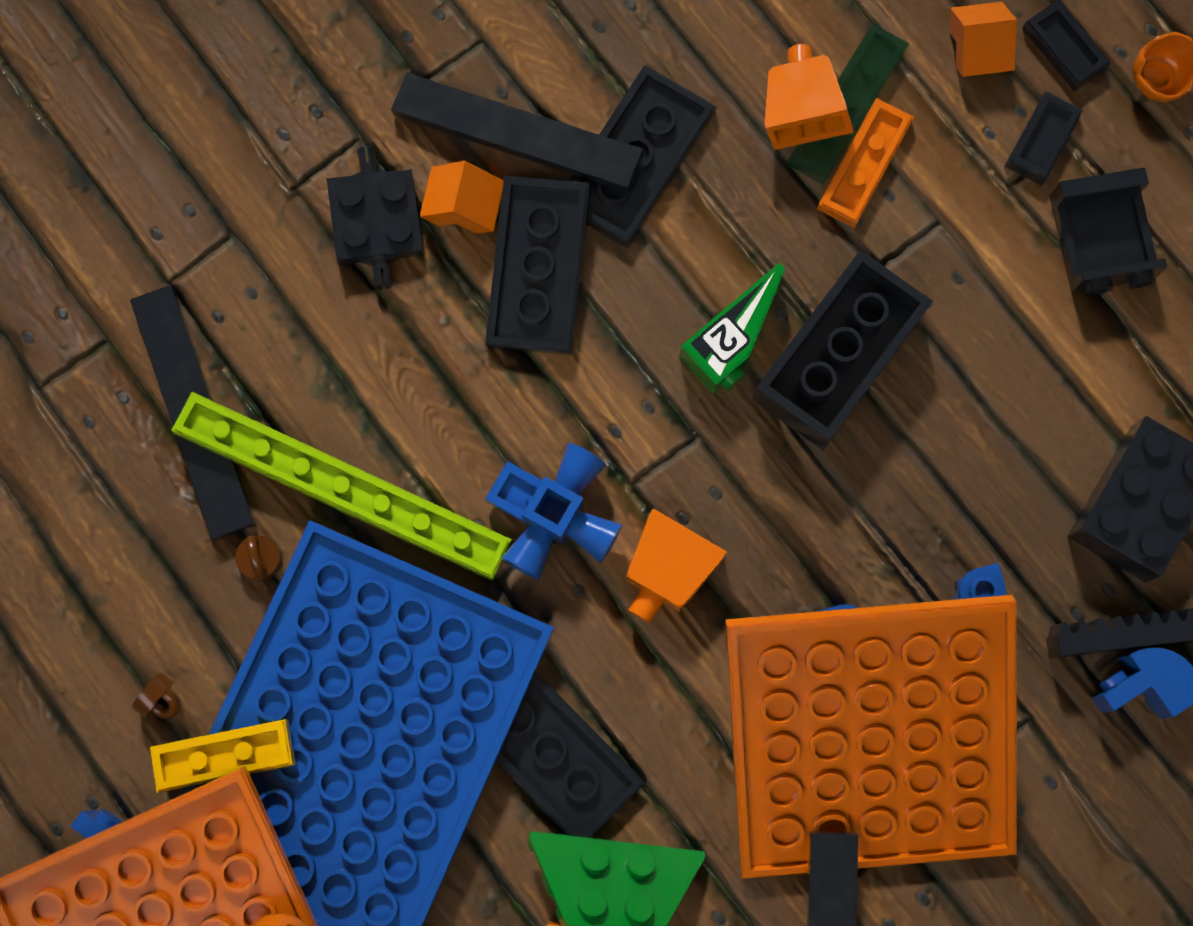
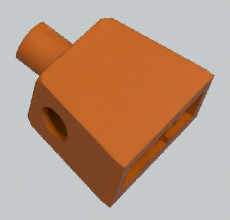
M796 44L787 50L788 63L774 66L768 71L765 129L774 150L854 133L851 118L829 57L826 55L813 57L812 48L807 44Z
M652 509L626 574V581L640 589L628 612L648 624L652 623L663 603L680 612L721 564L727 551L659 511Z

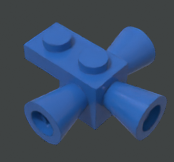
M572 443L567 444L555 482L545 476L540 480L507 461L485 500L487 503L529 527L501 559L523 574L540 581L553 540L563 545L567 536H569L602 564L613 547L623 525L582 512L584 509V498L580 494L603 470L606 464L596 455Z

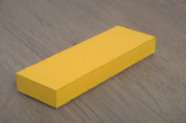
M287 719L150 747L157 793L206 784L246 766L249 774H255L296 765L289 720Z

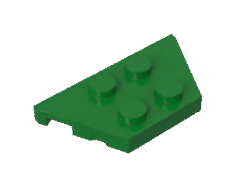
M530 831L527 839V846L530 852H534L543 873L541 879L547 894L553 898L556 904L555 913L561 926H667L705 859V851Z

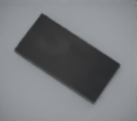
M644 65L599 134L643 149L644 155L629 193L576 175H572L569 180L572 182L590 183L586 225L628 249L716 113L717 106Z
M504 176L485 340L486 347L572 355L591 188L590 183Z
M536 672L496 762L567 835L592 838L645 782Z

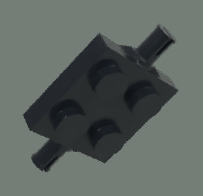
M367 146L369 162H366L364 147L357 149L360 172L352 176L326 179L337 265L352 263L372 265L375 289L383 290L381 273L384 274L385 288L393 287L390 263L404 257L422 256L423 248L412 169L390 172L377 170L375 148Z

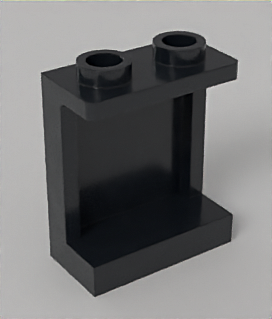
M1145 167L1060 181L1050 194V202L1071 293L1086 291L1089 296L1100 295L1113 290V286L1128 283L1131 289L1146 287L1154 284L1156 278L1168 267L1166 258L1157 259L1141 192L1149 184Z

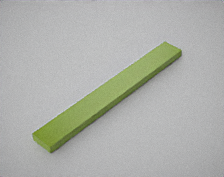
M191 392L171 430L174 434L490 581H493L502 563L501 557L507 552L512 539L194 392Z

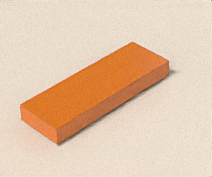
M876 98L820 200L817 210L855 228L909 129L914 116Z

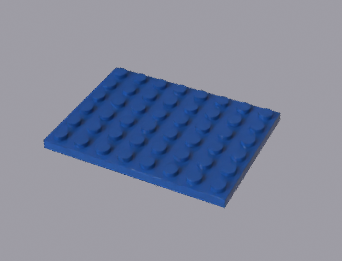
M309 520L208 735L283 719L289 720L296 765L250 774L318 926H424L555 628ZM204 784L183 788L180 795L189 792L197 787H200Z

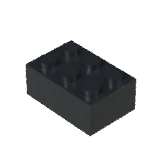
M1148 416L1133 424L1126 433L1067 537L1144 583L1161 577L1193 521V442Z

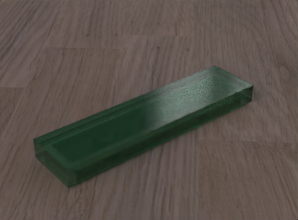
M872 23L837 80L851 118L854 133L797 145L788 159V166L824 186L871 109L875 99L879 96L909 45L908 42Z

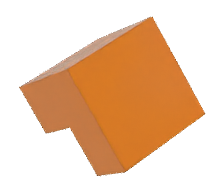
M1002 1L950 8V34L956 41V68L962 77L1015 70L1017 19Z
M467 161L431 167L420 217L438 226L457 224L476 234L494 231L502 197L503 180Z

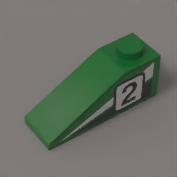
M780 262L681 345L680 359L713 395L722 387L726 391H730L747 375L743 369L747 366L785 271Z

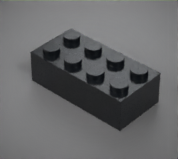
M860 250L756 387L752 400L823 451L919 323L933 300Z

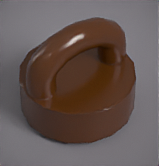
M251 535L238 546L235 554L236 565L239 571L250 579L257 581L267 580L280 569L282 553L278 545L268 537Z
M157 673L135 699L132 709L144 718L152 712L162 719H172L180 710L179 698L170 690L174 682L163 673ZM161 699H164L168 703V708H165L159 703Z

